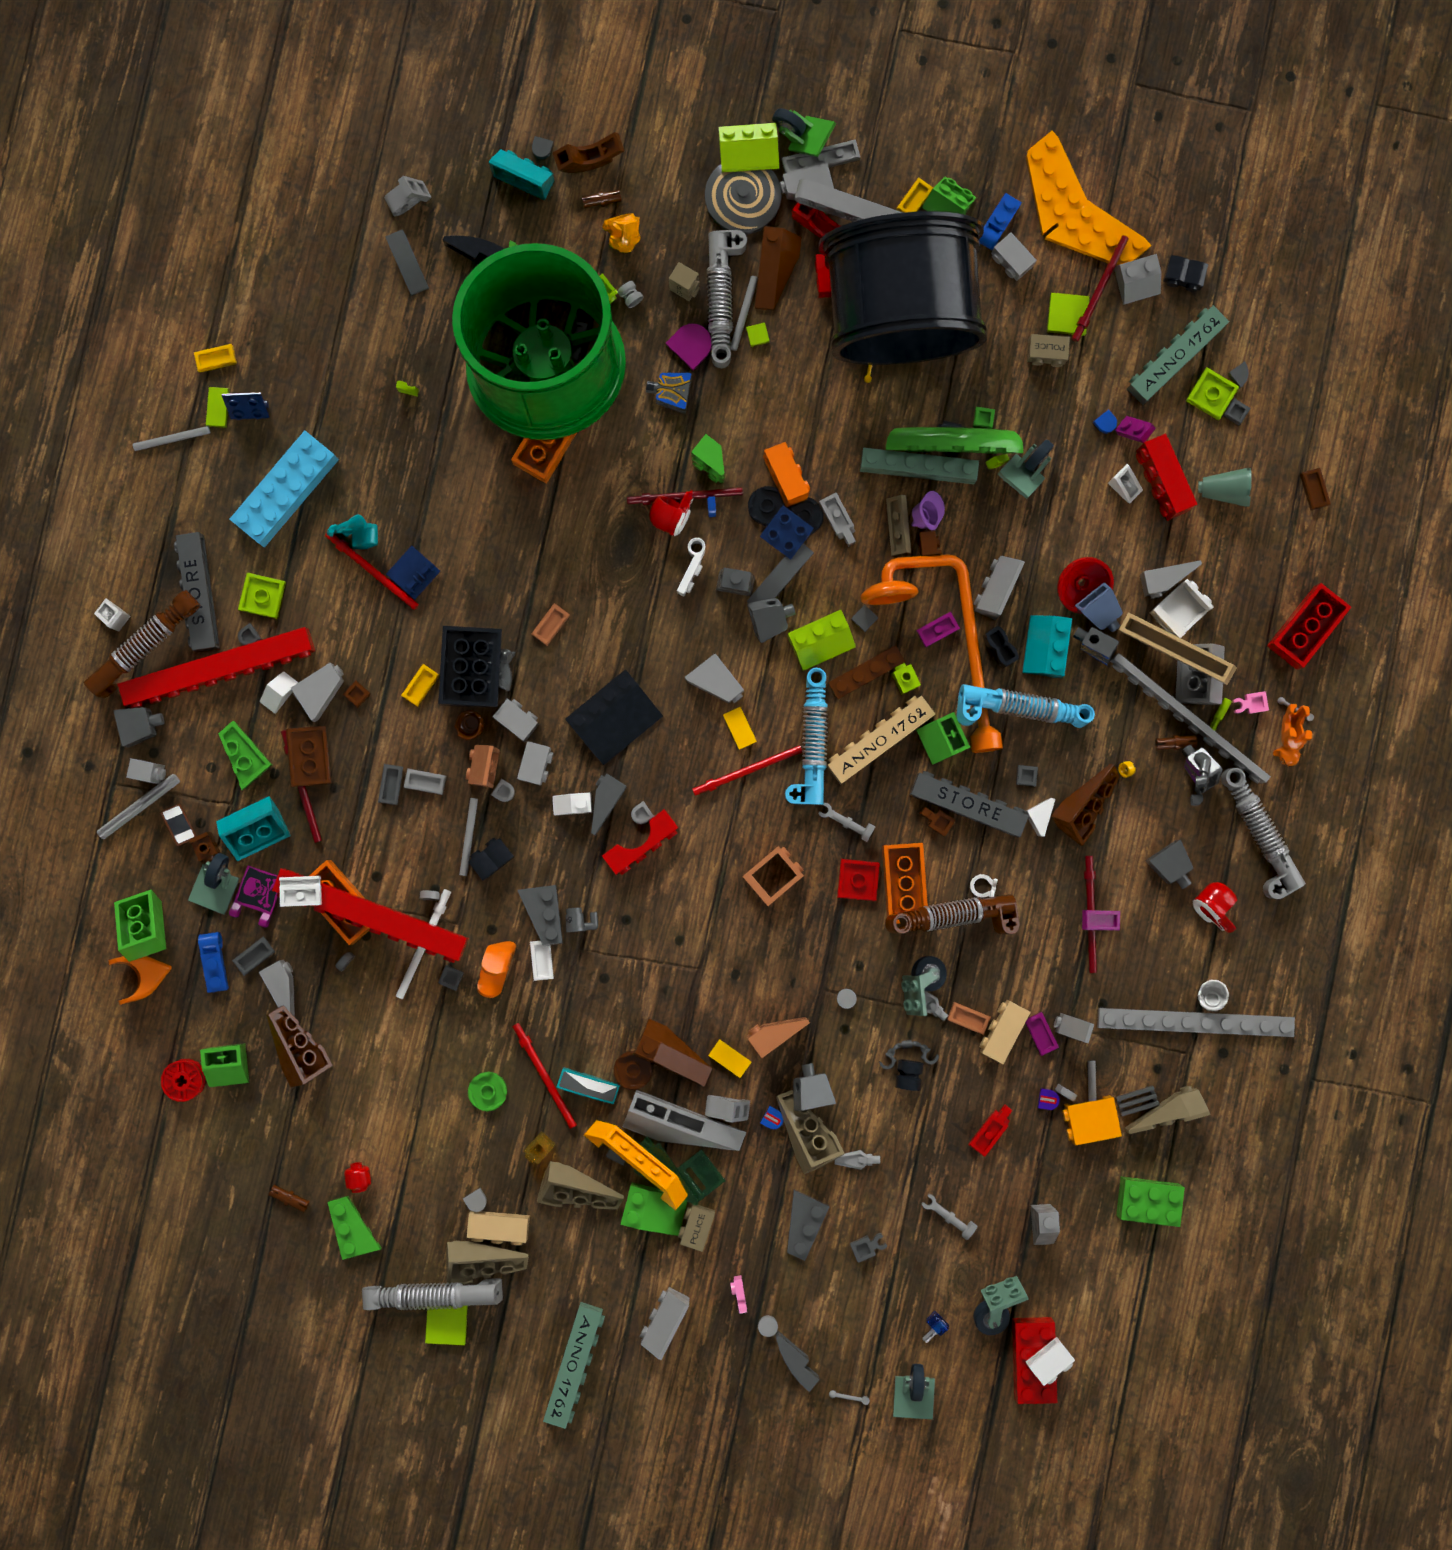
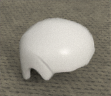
M1209 980L1203 983L1198 993L1200 1005L1208 1011H1218L1224 1008L1229 998V991L1226 985L1219 980Z

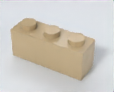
M1009 1000L1001 1003L998 1009L1000 1014L997 1020L993 1019L988 1029L990 1030L988 1037H984L979 1046L981 1053L1001 1064H1004L1031 1013Z
M470 1211L467 1238H472L471 1241L483 1242V1239L491 1240V1243L496 1244L510 1241L512 1245H523L528 1240L530 1215Z

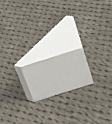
M1128 464L1108 482L1128 503H1131L1143 491Z
M105 599L94 613L109 628L120 631L130 618V615L108 599Z
M283 671L267 684L260 703L276 714L292 694L291 687L299 682Z
M1049 798L1025 811V814L1029 815L1028 819L1037 836L1045 837L1055 802L1054 798Z

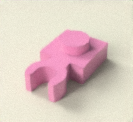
M1266 691L1246 694L1245 700L1241 698L1232 700V703L1238 702L1241 706L1240 709L1234 710V713H1241L1245 709H1247L1248 714L1269 711Z
M734 1276V1283H730L732 1295L737 1297L739 1314L746 1313L747 1306L742 1276Z

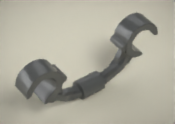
M906 1040L895 1044L893 1048L888 1049L887 1053H885L886 1056L891 1058L890 1065L885 1066L881 1061H879V1064L884 1069H891L897 1061L893 1057L895 1049H899L901 1046L902 1049L912 1048V1045L920 1047L923 1052L921 1058L928 1064L936 1063L939 1055L936 1054L935 1058L931 1061L927 1060L926 1054L931 1050L927 1045H921L917 1041Z

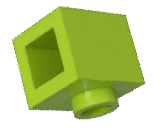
M903 663L895 667V672L892 673V676L901 695L921 686L911 664L906 666Z

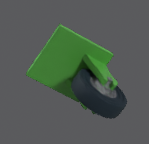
M782 108L777 109L772 117V121L776 123L779 132L791 141L788 148L790 151L815 157L819 156L836 125L834 121L810 116L804 118L795 110L792 112V110Z

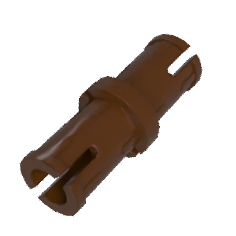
M620 189L609 192L599 191L598 194L582 196L584 209L599 205L605 207V204L622 202Z
M1173 735L1172 738H1156L1155 744L1163 743V745L1155 747L1157 751L1174 749L1175 751L1188 745L1196 747L1197 742L1188 741L1197 739L1195 735L1183 737Z
M276 1184L273 1185L272 1191L268 1195L284 1202L285 1206L290 1205L303 1213L307 1209L306 1206L310 1203L309 1200L295 1195L294 1191L289 1192L276 1186Z

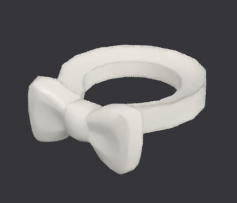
M979 874L970 882L971 892L977 897H994L998 880L996 878L992 880L985 874ZM980 878L986 879L991 885V890L983 894L978 893L974 888L975 881Z

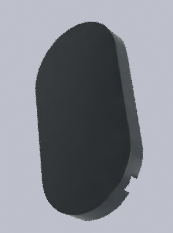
M764 486L751 494L748 501V511L755 522L768 526L783 505L785 506L777 488ZM808 497L807 500L787 507L814 528L810 535L817 532L821 527L824 515L816 500Z

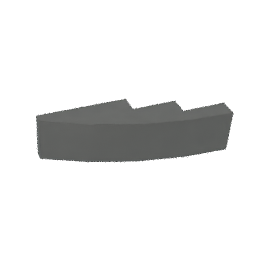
M802 544L791 560L785 556L747 600V603L776 598L811 558L814 552L805 544Z

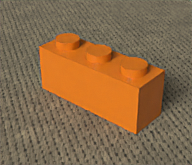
M786 442L765 449L763 459L787 508L807 500L810 486L801 476L802 470L800 465L796 464L793 459L794 453L792 448H788Z

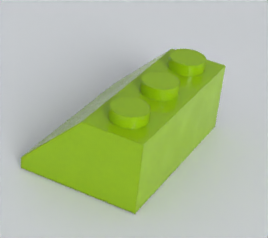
M776 123L719 127L722 173L779 169Z
M838 610L787 634L803 671L856 648L842 610Z

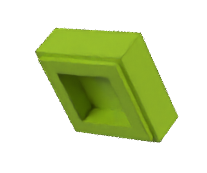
M765 323L746 327L751 347L769 343Z

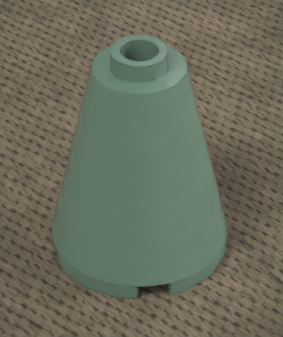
M1251 468L1203 477L1202 481H1198V493H1202V497L1250 507Z

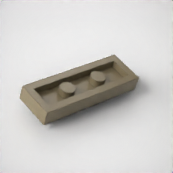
M906 495L887 498L891 556L911 553Z

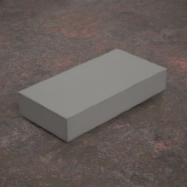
M407 768L404 788L443 795L447 776Z

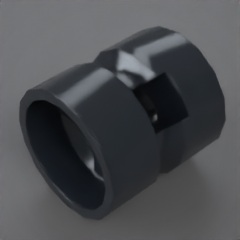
M898 1059L897 1071L900 1072V1075L896 1076L895 1087L904 1090L920 1091L922 1080L919 1078V1075L923 1074L924 1063Z

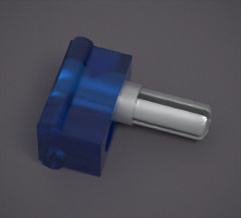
M933 1311L927 1317V1323L932 1329L922 1339L925 1343H928L935 1335L939 1334L942 1336L948 1331L949 1324L936 1311Z

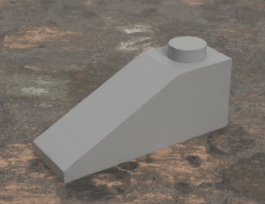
M1201 560L1142 572L1140 578L1144 597L1151 596V599L1162 597V593L1168 591L1202 564Z
M279 960L260 971L259 974L278 1008L284 1005L295 1017L294 983L291 973L293 969L288 962Z
M1063 1013L1056 1017L1054 1022L1055 1032L1089 1044L1094 1024Z

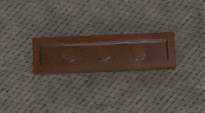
M895 645L828 682L838 700L905 663V660Z

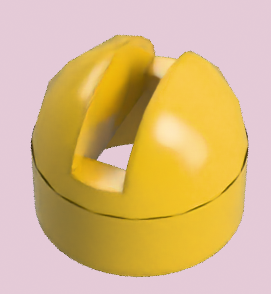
M1131 761L1120 763L1118 767L1120 775L1124 778L1132 776L1136 771L1134 763Z

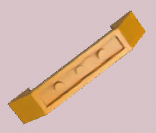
M596 1120L584 1134L598 1148L604 1143L664 1192L661 1199L675 1211L688 1196L681 1181L674 1172L616 1125Z

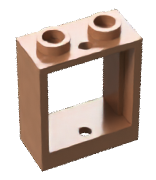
M777 846L742 876L767 906L804 876L801 873L804 870L797 862L792 863L789 859L791 854L785 847L780 848ZM778 853L796 876L770 897L752 874Z

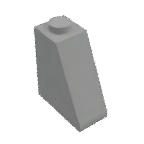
M828 163L785 173L780 182L781 192L786 194L788 200H794L800 179L811 180L834 188Z
M716 654L685 676V680L688 683L728 704L731 701L736 703L743 697L744 689Z
M329 663L291 687V690L311 721L316 722L320 719L344 682L341 677L344 674L338 665L334 666V664Z
M1051 1204L1031 1205L1033 1245L1054 1244L1060 1233L1059 1212Z

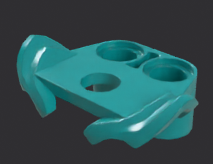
M359 514L354 515L348 521L339 525L333 524L327 530V536L332 537L334 533H343L345 537L352 534L353 549H369L378 545V525L367 523L364 517Z

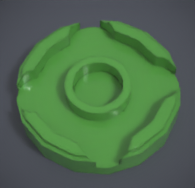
M489 1071L475 1076L468 1088V1096L472 1105L486 1112L499 1108L506 1100L508 1092L504 1079L497 1073Z

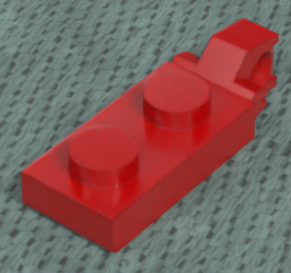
M1005 1104L999 1112L995 1110L991 1113L968 1145L986 1157L1007 1129L1010 1122L1007 1117L1013 1110Z

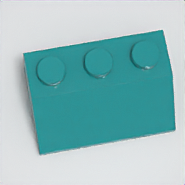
M500 149L489 161L493 177L544 201L555 181L550 169L544 166L540 168L527 158L523 160L510 150L506 152Z
M1030 615L1022 673L1054 678L1065 676L1072 618Z
M270 796L216 821L219 837L237 861L290 837V832L282 815Z

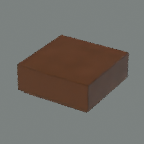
M355 680L343 695L359 708L371 693Z

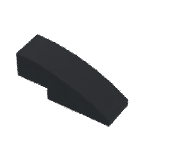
M444 236L442 239L446 247L476 264H479L482 258L486 259L504 249L493 242L470 236Z

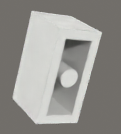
M1056 1337L1028 1359L1026 1363L1043 1386H1045L1046 1384L1053 1383L1059 1373L1069 1370L1075 1360Z

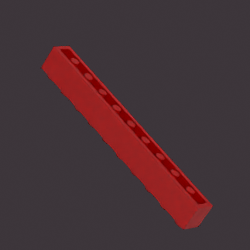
M303 627L124 681L117 685L125 707H131V709L141 708L147 702H150V704L161 702L163 697L174 698L180 696V692L183 691L188 693L194 692L203 685L210 687L217 685V681L223 679L225 681L234 680L236 675L239 674L244 676L255 673L256 669H270L274 667L273 664L279 662L287 664L292 662V658H307L311 656L312 652H315L309 629Z
M280 868L272 891L277 892L276 896L280 898V877H303L304 875ZM322 882V905H311L314 906L313 910L325 914L327 911L332 913V917L341 921L344 918L351 920L350 924L362 928L364 925L369 927V931L378 935L381 932L388 934L387 938L399 942L401 939L406 941V945L415 949L418 946L425 948V953L436 956L438 953L444 956V960L452 963L455 960H461L469 940L468 937Z

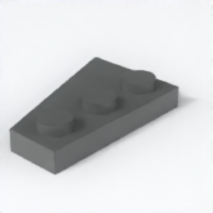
M551 885L517 890L542 945L563 944L557 886Z
M793 1189L787 1253L805 1261L830 1206Z

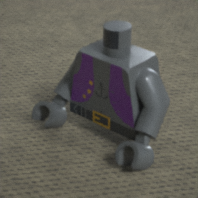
M1188 745L1182 750V754L1186 757L1184 768L1195 782L1194 791L1197 794L1190 796V803L1192 806L1200 805L1203 801L1202 793L1219 783L1223 769L1204 748L1195 751L1191 745Z

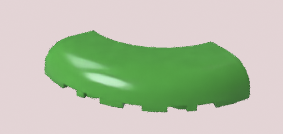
M895 428L890 432L886 443V450L903 452L935 451L1010 454L1023 453L1024 450L1023 441L1015 431L987 428Z

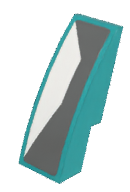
M564 1067L556 1088L614 1104L620 1085Z

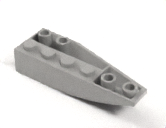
M639 1090L635 1092L622 1126L657 1141L736 1151L740 1150L746 1132Z

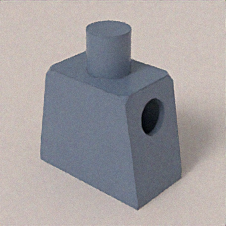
M1106 583L1101 584L1075 605L1100 630L1108 627L1113 632L1120 627L1116 619L1123 612L1113 590Z

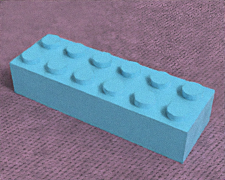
M304 430L231 516L230 520L265 548L339 459Z

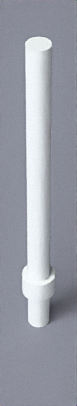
M444 889L439 902L435 903L434 912L429 923L437 925L441 914H444L447 908L445 905L451 891ZM418 946L396 997L403 999L425 948Z

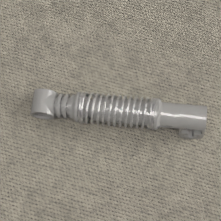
M740 230L712 231L708 234V330L712 336V363L715 367L721 369L726 368L731 361L730 333L733 330V318L731 317L732 280L731 268L728 266V256L741 255L747 247V237ZM727 239H731L732 247H727ZM719 353H724L727 357L719 360L716 356Z
M1239 768L1226 769L1221 775V781L1229 791H1232L1231 795H1235L1233 798L1234 800L1237 799L1235 801L1237 803L1236 808L1239 814H1242L1241 818H1244L1243 821L1249 826L1248 829H1251L1250 833H1253L1252 837H1255L1254 840L1257 841V845H1260L1261 852H1264L1263 856H1265L1267 862L1272 864L1278 874L1264 883L1263 893L1271 899L1284 898L1303 887L1306 883L1292 861L1287 845H1283L1285 841L1281 842L1283 838H1279L1278 830H1274L1276 826H1272L1274 822L1270 823L1271 818L1268 819L1269 815L1265 814L1267 813V811L1263 810L1265 807H1260L1263 803L1258 804L1261 801L1260 798L1253 792L1250 793L1251 788H1247L1249 785L1245 784L1247 782L1245 773ZM1231 773H1234L1237 777L1235 783L1230 781ZM1279 879H1281V881H1282L1283 885L1285 886L1286 890H1285L1284 888H1277V889H1276V892H1277V893H1274V892L1272 891V890L1275 889L1274 886H1281V885H1282L1281 882H1280V880H1279Z
M499 1278L486 1279L477 1285H463L457 1282L451 1284L430 1283L429 1285L428 1283L416 1285L401 1284L393 1288H382L381 1286L362 1288L364 1310H376L382 1307H395L397 1310H412L413 1308L414 1310L417 1308L419 1310L421 1308L423 1310L426 1308L442 1309L443 1307L444 1309H447V1307L449 1309H458L467 1305H497L503 1300L502 1279Z

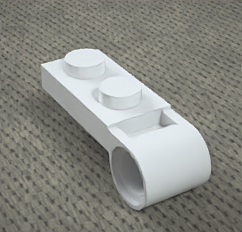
M693 538L688 543V552L693 559L677 589V594L685 596L686 592H691L694 586L692 580L695 575L698 576L703 567L700 564L705 554V543L700 538ZM694 544H700L702 550L700 552H693L691 547Z

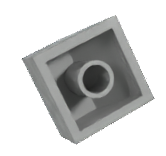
M1157 254L1115 266L1114 270L1123 305L1161 294V269Z

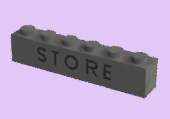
M200 532L176 535L174 548L179 555L177 568L181 572L182 577L179 581L182 591L188 590L201 605L193 615L185 618V625L189 629L190 634L188 637L189 648H192L195 652L220 649L204 535Z
M923 771V774H917L909 794L910 796L1017 838L1021 837L1029 815L1024 814L1025 810L1015 806L1013 809L1006 807L1007 803L996 799L993 802L988 800V795L980 792L977 795L970 793V788L962 785L959 788L952 785L953 782L941 778V781L937 780L932 773Z

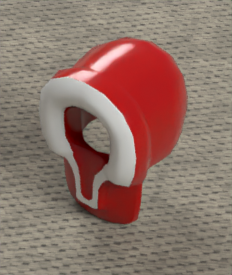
M693 490L685 493L681 503L665 496H658L649 512L652 525L669 533L671 536L680 534L690 516Z
M1210 883L1194 898L1193 907L1195 911L1205 921L1213 922L1222 931L1232 933L1236 930L1234 924L1225 915L1237 902L1236 895L1224 883Z

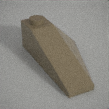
M1185 1086L1180 1088L1179 1092L1172 1094L1159 1103L1160 1105L1155 1106L1126 1126L1125 1131L1133 1134L1154 1129L1156 1124H1160V1126L1173 1125L1177 1119L1184 1120V1122L1208 1116L1210 1112L1199 1089Z
M793 1090L776 1097L796 1159L804 1174L821 1168L845 1154L837 1136L824 1126L820 1117L817 1118L810 1109L794 1111Z
M550 1161L544 1172L537 1202L555 1207H562L563 1204H574V1208H581V1205H591L595 1209L618 1210L624 1196L571 1166Z
M470 1241L447 1242L446 1283L458 1282L468 1284L472 1283L475 1278L483 1277L488 1279L491 1278L492 1274L498 1272L508 1274L527 1269L529 1257L526 1253Z

